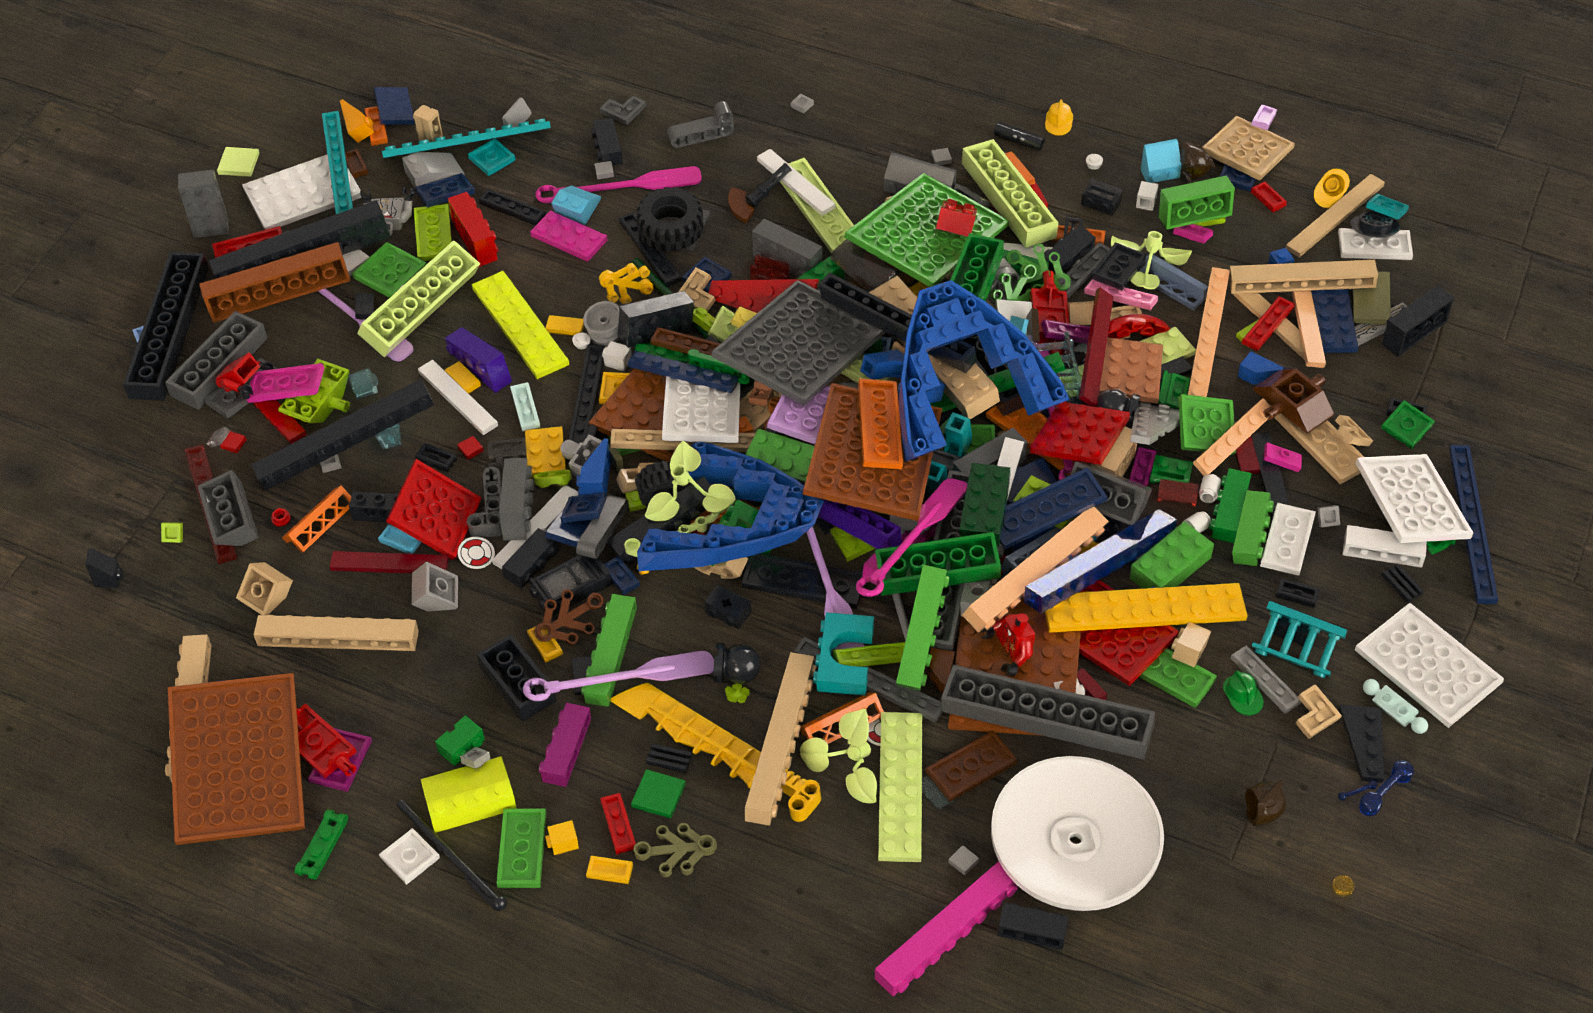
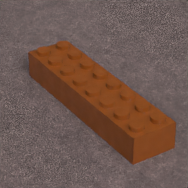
M336 242L200 283V288L214 323L227 319L234 311L244 314L351 280L339 243Z

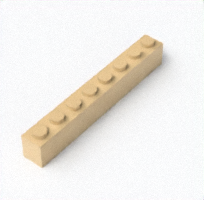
M1375 260L1230 266L1229 273L1231 294L1376 288L1378 279Z
M258 615L254 637L257 646L415 651L419 631L416 620Z
M208 635L183 636L182 644L179 645L181 659L177 662L179 676L175 679V686L208 683L211 643ZM168 746L167 756L169 764L165 766V773L172 782L170 746Z

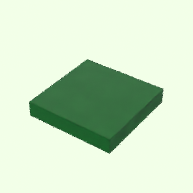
M1404 400L1381 425V429L1410 449H1413L1434 425L1435 420Z
M646 769L631 806L632 808L671 819L686 782L679 778Z

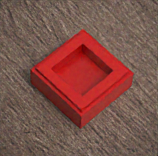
M228 431L221 441L220 447L221 449L238 453L245 443L246 437Z
M474 436L457 444L458 449L467 460L484 451L483 446Z

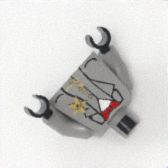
M403 188L402 193L406 196V200L405 198L371 200L378 201L390 235H392V230L402 229L403 224L412 215L411 198L415 194L412 188L408 195H406L407 189ZM369 189L367 196H363L362 190L360 191V195L365 202L363 205L370 202L371 192Z

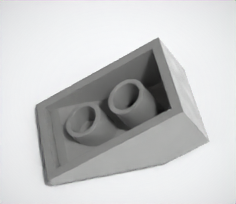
M416 152L402 157L405 173L414 188L463 173L465 176L452 153Z

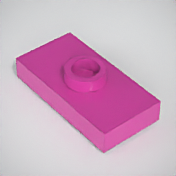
M1190 224L1174 228L1173 234L1204 244L1213 236V230Z
M1268 442L1264 446L1265 461L1296 472L1301 470V454Z

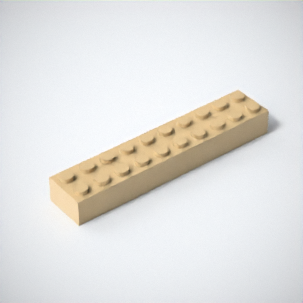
M898 276L869 292L909 314H913L917 297ZM898 339L905 347L906 342ZM928 354L937 378L946 384L944 393L965 417L972 419L1000 402L997 387L976 363L965 374Z

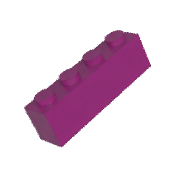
M566 703L564 710H560L558 726L553 728L552 742L547 745L545 760L541 761L539 766L542 782L567 787L591 721L589 707Z

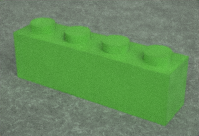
M1249 490L1246 492L1232 551L1234 564L1257 566L1258 560L1263 557L1262 543H1266L1267 539L1265 529L1270 526L1269 512H1273L1274 501H1271L1270 493Z

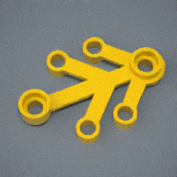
M629 263L626 267L616 272L606 270L599 276L600 284L607 289V299L613 303L619 299L613 285H618L619 301L622 304L632 301L627 294L626 287L640 290L645 295L653 291V284L646 278L650 274V270L646 266H642L637 270L633 263ZM626 273L629 274V275H627V276H625V277H623V278H619V277L625 275ZM639 276H641V278H645L642 279L640 282L632 281L638 278Z

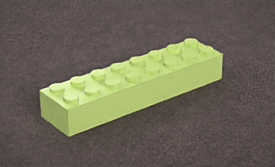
M994 139L963 148L962 165L999 214L1009 220V227L1025 248L1057 238L1058 221Z
M453 240L362 322L357 334L383 357L387 356L476 273L480 263Z

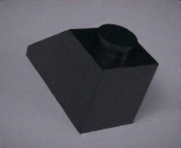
M89 548L85 566L94 586L118 587L119 581L123 578V569L120 568L118 561L93 548Z

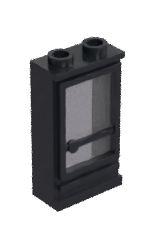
M578 555L534 579L530 578L531 587L529 591L533 598L537 597L539 605L544 612L545 602L553 599L557 604L556 609L552 613V616L560 612L561 594L564 590L569 589L573 592V598L569 604V607L588 598L590 594L597 593L611 586V573L599 557L594 559ZM564 593L566 599L571 598L569 593ZM548 603L547 607L549 609H553L554 605L552 603Z

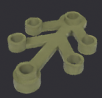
M681 823L677 827L678 835L682 838L688 837L693 841L692 843H686L670 832L667 826L660 825L656 829L657 838L660 840L666 839L673 845L650 847L647 842L640 841L634 846V855L638 860L645 861L650 856L673 854L666 862L659 866L660 875L662 877H669L672 874V868L687 852L695 851L688 860L683 861L680 865L681 872L684 875H690L694 870L693 866L703 855L709 856L716 851L717 842L712 836H700L690 829L687 823ZM687 829L686 832H681L680 830ZM666 831L665 834H660L659 832ZM664 868L669 869L667 872L662 871Z

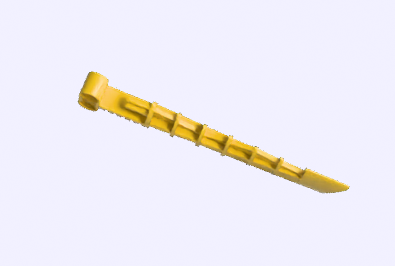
M649 683L635 686L610 699L612 703L639 720L649 714L658 723L657 731L663 728L676 743L679 742L693 747L692 753L697 754L700 751L715 755L711 765L716 766L723 760L732 769L730 776L732 778L739 776L748 785V788L751 789L761 752ZM786 769L787 779L785 785H781V789H783L782 792L791 797L788 802L791 819L796 822H802L808 818L820 803V786L818 782L801 779V776L794 775L793 771Z

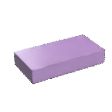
M1261 105L1251 125L1268 130L1276 116L1277 109Z

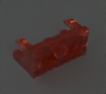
M756 254L754 257L755 264H751L750 280L789 279L788 263Z
M1160 479L1157 502L1161 503V500L1189 503L1192 504L1191 507L1195 508L1199 484Z

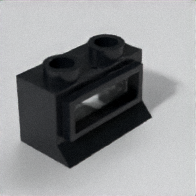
M1091 178L1088 186L1082 193L1081 205L1113 216L1121 204L1123 189Z

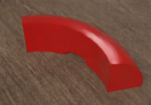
M1130 314L1110 320L1108 337L1121 339L1129 336L1132 332H1139L1140 335L1151 337L1159 333L1168 332L1170 328L1163 320L1147 314Z

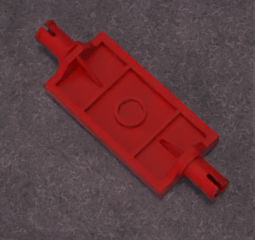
M1045 271L1042 273L1044 285L1039 289L1031 288L1030 291L1032 308L1038 309L1040 341L1035 348H1046L1050 355L1059 352L1062 359L1061 354L1069 355L1072 353V342L1046 338L1041 323L1043 320L1070 324L1067 292L1059 291L1054 284L1053 271H1050V276L1049 271Z
M306 703L297 708L300 756L324 778L328 777L337 768L348 777L352 775L348 770L354 774L356 766L348 759L357 752L356 748Z

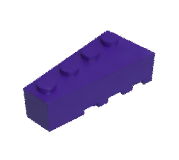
M463 327L445 337L447 351L456 357L493 392H498L512 382L503 353Z

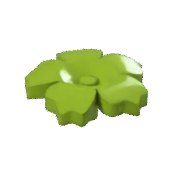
M737 683L732 685V687L727 686L725 688L727 700L734 703L737 701L743 703L747 696L750 695V689L742 688V684Z

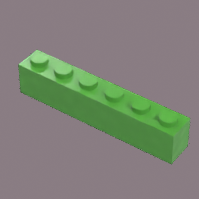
M927 565L922 567L896 686L920 691L921 686L925 687L927 675L924 674L925 666H930L932 655L928 654L929 647H934L936 635H933L934 627L939 626L941 617L937 615L939 607L943 608L945 596L941 594L943 588H947L950 577L946 576L947 570Z
M612 594L611 600L607 601L605 609L607 614L601 620L602 631L601 634H597V648L592 651V665L588 666L586 677L619 672L637 610L635 597ZM616 681L582 686L581 694L584 695L585 703L609 707Z

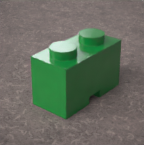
M466 715L453 725L455 729L451 733L446 731L435 741L438 753L454 766L461 762L460 756L474 747L479 748L485 740L482 728Z

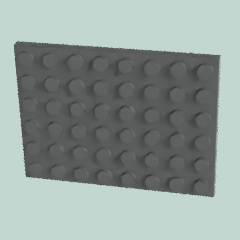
M797 280L712 351V357L804 406L886 332L823 300L820 291Z

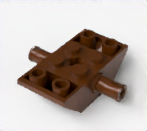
M1296 368L1277 371L1253 388L1257 394L1272 405L1263 411L1264 416L1268 417V420H1272L1282 413L1306 434L1334 416L1328 399L1320 388L1321 385L1325 384V379L1321 374H1317L1312 379H1309Z

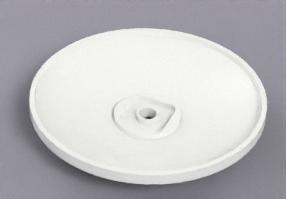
M1079 756L1055 757L1026 767L1005 785L995 803L992 815V843L995 854L1006 874L1029 895L1044 903L1063 909L1078 911L1099 910L1118 905L1130 899L1151 880L1157 870L1163 851L1164 830L1161 816L1148 792L1123 770L1092 758ZM1077 837L1081 842L1074 844L1070 841V838Z

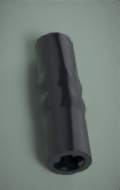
M999 121L994 128V135L1039 151L1042 150L1045 143V137Z

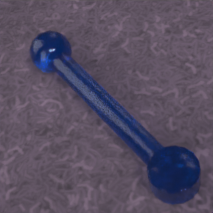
M1371 780L1368 785L1347 793H1339L1338 798L1343 801L1346 797L1364 790H1374L1377 788L1378 783L1375 780Z

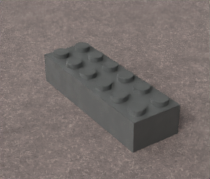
M234 311L165 382L170 397L199 410L205 404L204 398L220 388L216 384V377L224 368L248 352L252 355L268 339L264 325Z

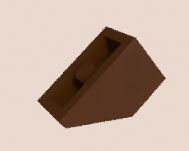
M931 647L930 655L932 657L930 666L927 667V676L943 695L954 665L955 652Z

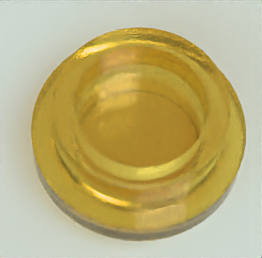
M1341 875L1333 880L1332 889L1337 895L1346 897L1354 891L1355 886L1350 877Z

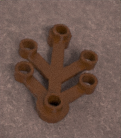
M569 589L564 590L561 594L562 603L558 619L551 623L552 613L556 609L557 604L553 599L547 600L544 604L545 614L543 622L539 623L534 630L535 637L541 642H548L554 638L566 641L570 646L575 645L578 641L576 633L571 632L567 634L556 630L560 627H567L582 631L585 635L593 634L595 626L592 623L573 621V619L590 609H599L603 604V597L599 593H592L587 598L586 603L568 613L573 592ZM564 593H569L571 598L566 599ZM591 600H597L598 604L592 605ZM552 603L554 605V608L549 609L547 607V604ZM590 626L592 628V631L587 632L585 630V627ZM541 630H547L548 634L546 636L542 635ZM573 636L575 638V641L570 642L568 640V637Z

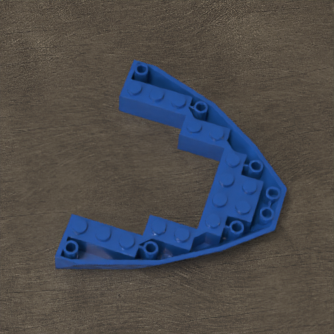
M951 280L919 291L908 327L899 394V412L905 462L934 452L947 445L926 395L927 392L940 386L927 353L933 349L977 334L991 369L1007 364L1028 416L1069 400L1062 381L1028 337L990 304Z
M693 442L691 447L696 449L701 456L699 467L693 472H688L694 481L704 476L710 485L723 484L727 487H734L735 499L763 503L751 529L740 526L712 524L707 536L696 533L648 529L637 551L639 571L704 567L753 556L795 542L815 524L824 501L820 498L803 495L804 485L760 459L714 444Z

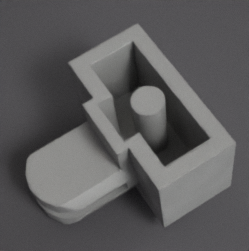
M588 435L583 443L580 442L578 444L572 440H566L562 443L561 452L564 458L570 460L568 464L572 475L576 477L580 475L581 467L602 442L601 440Z

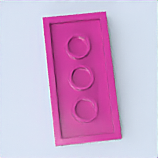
M551 210L530 231L531 237L587 262L608 241L607 235Z
M322 363L257 371L253 374L250 382L254 394H249L250 398L246 400L248 403L315 395L318 393L325 368Z

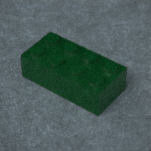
M971 463L960 524V537L994 532L996 545L999 546L1010 484L1011 467Z

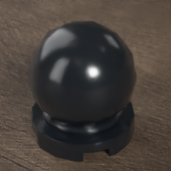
M1107 389L1099 394L1097 398L1098 404L1095 407L1129 412L1130 419L1125 427L1131 429L1134 419L1132 411L1137 410L1140 395L1133 393L1132 397H1128L1125 392L1119 389Z
M716 643V649L718 650L717 656L714 657L715 683H723L724 678H727L733 683L743 684L756 678L760 671L761 662L759 655L753 648L739 644L733 645L728 649L725 643Z

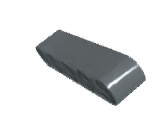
M612 495L607 496L600 517L592 519L578 541L576 548L578 555L594 559L598 558L607 544V540L612 536L626 514L628 499Z

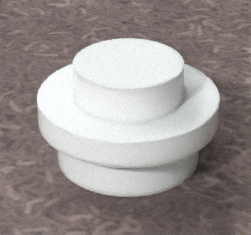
M1090 154L1086 158V164L1090 169H1099L1103 164V158L1098 154Z
M577 333L572 338L574 346L578 349L587 348L591 341L587 333Z

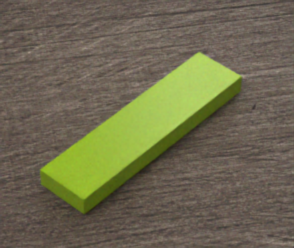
M905 642L833 650V657L837 663L846 666L863 667L899 663L902 659Z

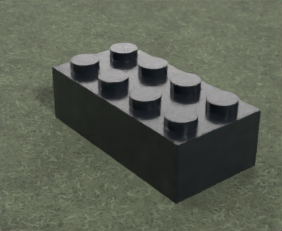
M1438 285L1432 290H1427L1422 297L1416 298L1412 304L1403 307L1395 316L1392 315L1388 318L1386 330L1383 333L1382 345L1399 357L1447 322L1454 297Z
M685 291L619 306L618 337L629 348L636 346V344L650 343L657 327L682 334L692 332L694 301Z
M512 634L477 653L479 667L522 722L557 701L555 693H551L543 701H533L524 695L523 686L529 679L541 678L547 682L549 681ZM543 685L529 686L531 694H545Z

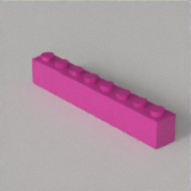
M998 861L875 968V980L892 996H895L898 992L902 993L909 986V982L914 978L918 979L924 973L926 967L930 964L934 965L940 959L941 954L946 950L950 951L959 938L966 937L976 923H982L991 910H997L1007 896L1011 897L1018 889L1017 884L1006 874L1000 862Z

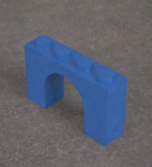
M898 349L864 355L860 372L872 380L887 377L901 379L904 354ZM939 380L940 386L926 393L929 403L941 401L946 384ZM900 381L899 387H898V400H899V394H900V384H901V381Z

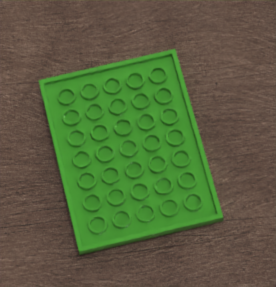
M923 173L847 230L844 238L924 283L926 286L932 287L955 270L967 240V236L936 229L943 200L952 199L956 200L957 204L964 205V203L974 205L977 213L971 234L994 238L1008 227L1009 220Z

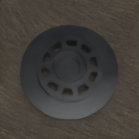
M1376 211L1364 212L1351 220V227L1356 232L1369 237H1390L1397 234L1400 230V224L1396 220Z

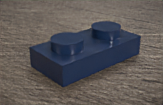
M618 556L604 564L611 573V581L623 595L640 586L638 579Z

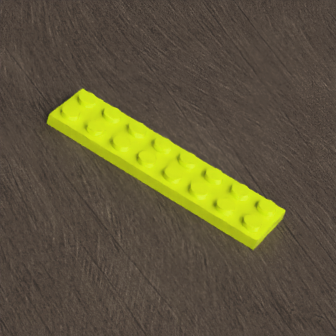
M504 271L472 284L476 295L536 379L569 365L568 358Z

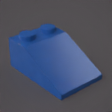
M603 439L581 467V473L577 475L576 480L577 487H579L578 495L605 492L607 497L611 466L608 439Z

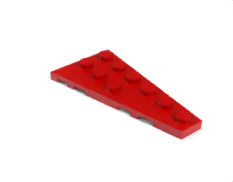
M819 279L717 280L711 282L708 294L714 296L716 301L735 308L742 307L758 313L797 280L817 289Z

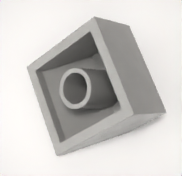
M425 562L412 573V605L427 612L457 609L458 576Z

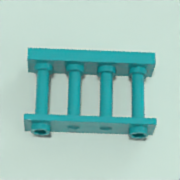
M1269 601L1266 609L1270 612L1269 615L1271 617L1261 643L1253 642L1252 647L1256 649L1255 653L1262 656L1270 654L1314 671L1313 675L1320 678L1330 677L1331 671L1326 670L1336 641H1339L1340 638L1345 640L1347 629ZM1283 616L1289 619L1290 625L1278 652L1268 648L1278 619H1281ZM1304 624L1309 626V633L1299 659L1287 655L1297 627ZM1323 631L1328 633L1327 637L1329 639L1319 665L1315 666L1306 661L1317 633Z

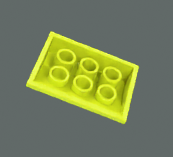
M501 756L486 761L481 767L476 769L465 766L421 779L435 833L502 814L503 809H517Z

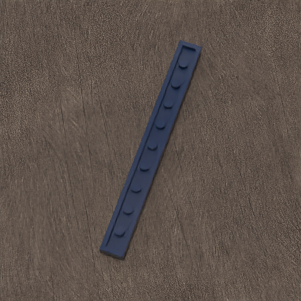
M1450 445L1449 453L1459 509L1473 531L1472 538L1465 539L1476 604H1497L1498 595L1470 445Z

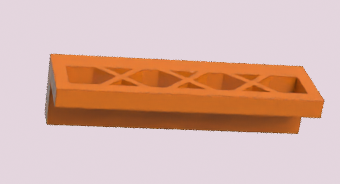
M342 485L334 488L282 537L286 543L292 542L301 553L304 552L349 510V504L345 507H338V498L343 495L350 504V494ZM326 509H334L333 519H325ZM314 521L321 522V530L319 532L312 531V523ZM300 534H308V540L304 546L296 539Z
M868 692L866 696L862 695L800 726V732L802 735H806L807 739L813 738L812 734L817 731L824 732L823 740L829 744L842 737L840 732L834 734L830 730L832 724L839 722L843 715L861 709L867 710V707L874 703L878 713L873 716L868 715V722L871 723L881 718V712L884 711L876 693Z

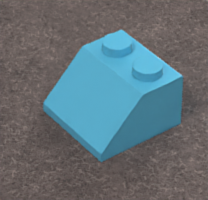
M1177 139L1144 145L1141 172L1146 182L1154 183L1180 178L1182 164L1180 162Z
M569 186L560 189L551 204L555 213L586 225L600 202L601 196Z

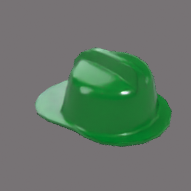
M1237 670L1224 681L1223 690L1237 712L1250 716L1261 711L1264 702L1263 697L1256 686L1254 678L1250 674Z

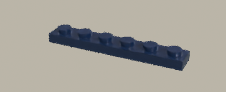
M635 351L628 360V367L715 388L728 393H732L738 383V377L644 352Z

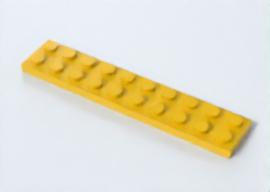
M1239 583L1043 595L1042 599L1049 633L1188 624V622L1198 624L1246 621L1247 612Z

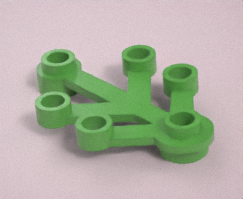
M1040 243L1033 247L1039 265L1022 257L1018 250H1011L1007 254V261L1010 264L1019 263L1024 265L1028 263L1036 267V275L1031 279H1027L1025 285L1042 279V273L1049 271L1043 253L1044 246ZM1036 246H1041L1042 251L1037 252ZM1052 252L1049 255V260L1053 263L1055 270L1054 284L1059 291H1064L1069 288L1071 279L1062 271L1059 262L1060 254ZM1013 253L1018 255L1017 260L1012 259ZM1053 254L1058 256L1056 261L1051 258ZM1063 278L1065 280V284H1059V279ZM1037 283L1032 288H1035V286L1042 287L1044 284Z
M1027 263L1021 267V276L1013 291L1010 283L1011 276L1007 273L999 275V282L1003 283L1006 300H1030L1031 289H1028L1025 294L1020 296L1019 294L1027 279H1031L1036 275L1037 270L1034 265ZM993 289L990 296L995 301L997 299L1002 300L1003 293L999 289Z

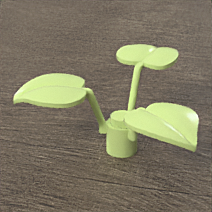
M1150 231L1147 239H1144L1141 246L1114 236L1111 238V247L1116 242L1140 252L1146 247V250L1150 252L1145 273L1136 272L1130 280L1134 285L1146 289H1155L1160 283L1158 276L1148 274L1153 253L1159 250L1160 257H1164L1167 263L1183 265L1188 261L1192 250L1162 248V234L1157 231Z
M682 441L674 451L670 461L671 475L674 478L672 481L673 497L667 492L656 494L648 504L645 517L652 521H666L673 518L680 508L678 502L675 501L677 498V485L684 486L689 482L706 496L703 500V506L711 513L722 512L729 505H733L735 495L729 487L723 484L711 485L707 493L690 477L688 472H693L699 467L701 456L696 449Z
M866 709L849 712L843 715L839 721L840 734L843 738L848 739V744H850L848 749L827 753L828 744L821 738L808 739L801 745L800 756L806 766L814 772L824 771L828 767V757L847 753L850 759L857 761L853 767L854 773L846 777L848 792L858 801L864 803L877 802L875 775L868 768L861 767L858 769L859 765L864 762L863 758L869 756L871 752L870 745L866 742L869 733Z

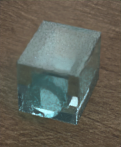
M369 368L348 375L351 388L357 399L378 392L376 386L379 384L376 374L372 375Z

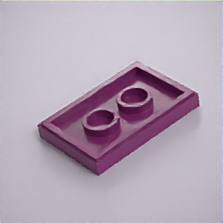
M334 728L356 748L357 752L348 759L356 766V771L353 774L348 770L352 774L348 777L337 768L328 777L324 778L313 768L308 780L310 783L348 792L372 739L368 736Z

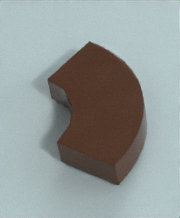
M732 187L728 194V205L732 214L738 220L747 224L755 213L754 208L746 202L747 192Z

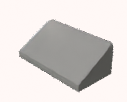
M520 97L502 117L504 126L512 124V128L518 127V123L525 122L530 117L532 112L523 98Z

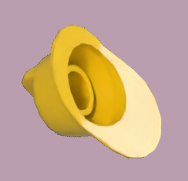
M1060 99L1059 103L1052 104L1046 114L1045 128L1049 133L1056 136L1067 134L1071 130L1073 121L1071 108L1066 103H1063L1062 99Z
M1332 169L1324 174L1314 190L1316 203L1323 208H1330L1338 202L1349 187L1350 180L1348 174L1341 169Z

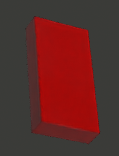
M1265 181L1251 188V193L1272 213L1285 207L1287 201Z

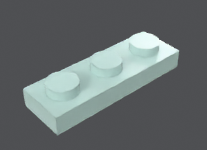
M529 383L510 386L522 432L540 428Z

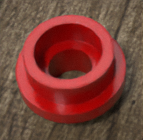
M283 508L276 509L271 516L272 523L278 527L287 525L291 520L290 513Z

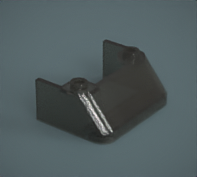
M847 239L836 247L830 256L838 266L867 292L876 289L896 276L908 288L911 287L915 279Z

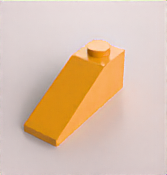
M343 99L340 100L348 134L357 143L373 134L374 124L371 118L366 117Z

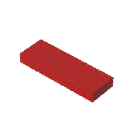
M621 793L600 798L616 854L634 850L636 843Z

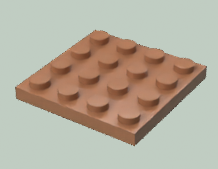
M1107 337L1099 394L1107 389H1119L1125 392L1128 397H1132L1134 393L1140 395L1139 401L1158 404L1163 345Z

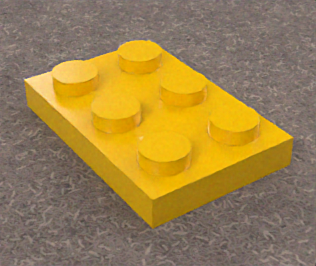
M562 426L525 430L528 466H532V477L530 478H533L535 474L540 472L566 470L565 458L561 452V445L564 442Z

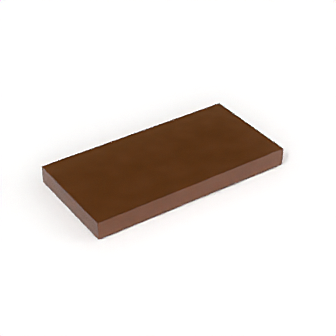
M991 731L926 767L925 772L950 802L1016 765L1018 760L997 734Z

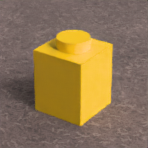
M572 820L547 827L549 835L545 836L548 848L553 849L554 855L579 849Z

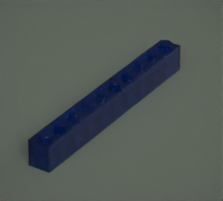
M1160 509L1025 586L1024 603L1041 614L1053 608L1060 602L1065 601L1072 595L1148 552L1176 529L1177 519Z

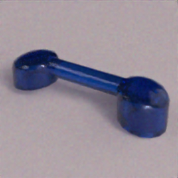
M1406 760L1396 761L1391 770L1392 775L1377 791L1367 792L1362 796L1359 809L1364 815L1375 816L1378 814L1382 807V797L1397 781L1407 783L1412 779L1414 767L1410 762Z

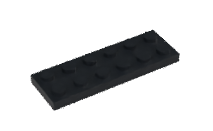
M760 553L750 556L742 580L743 588L826 603L827 592L817 564ZM826 566L834 590L851 608L857 609L861 594L857 592L856 584L858 580L863 578V573Z

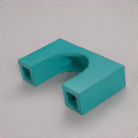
M952 412L945 426L947 445L943 451L962 458L972 442L970 418ZM931 460L924 496L929 498L941 483L947 479L948 473L945 465Z
M826 612L825 620H821L820 631L823 632V637H819L818 649H821V652L816 655V666L819 667L818 671H814L813 683H817V691L866 696L868 667L839 664L832 658L831 653L837 646L843 643L872 644L874 616Z

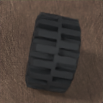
M670 461L654 462V464L647 465L646 468H642L637 473V478H635L637 491L641 503L647 508L650 500L660 492L670 493L673 497L672 481L674 478L671 475ZM677 485V493L685 489L686 485Z

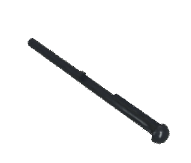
M404 800L398 801L397 807L437 846L441 853L444 852L466 875L464 879L495 911L504 910L507 906L505 896L499 897Z

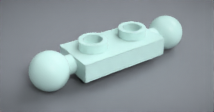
M1368 679L1364 682V692L1368 695H1375L1372 699L1373 703L1403 727L1411 723V728L1415 733L1422 734L1427 731L1428 722L1422 717L1416 718L1415 716L1419 713L1418 710L1387 685L1380 689L1379 683L1374 679Z

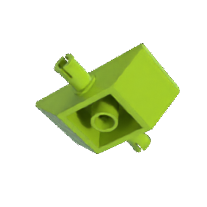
M317 359L314 364L322 363L325 368L318 393L315 395L286 398L278 411L307 423L324 422L334 408L346 413L349 410L350 402L342 400L346 388L349 370Z

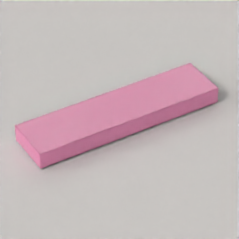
M1094 279L1085 287L1084 293L1095 296L1096 290L1101 287L1114 296L1113 301L1150 311L1158 302L1157 295L1124 288L1121 291Z

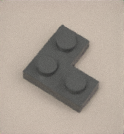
M632 96L622 105L609 99L600 107V113L627 126L646 108V101Z

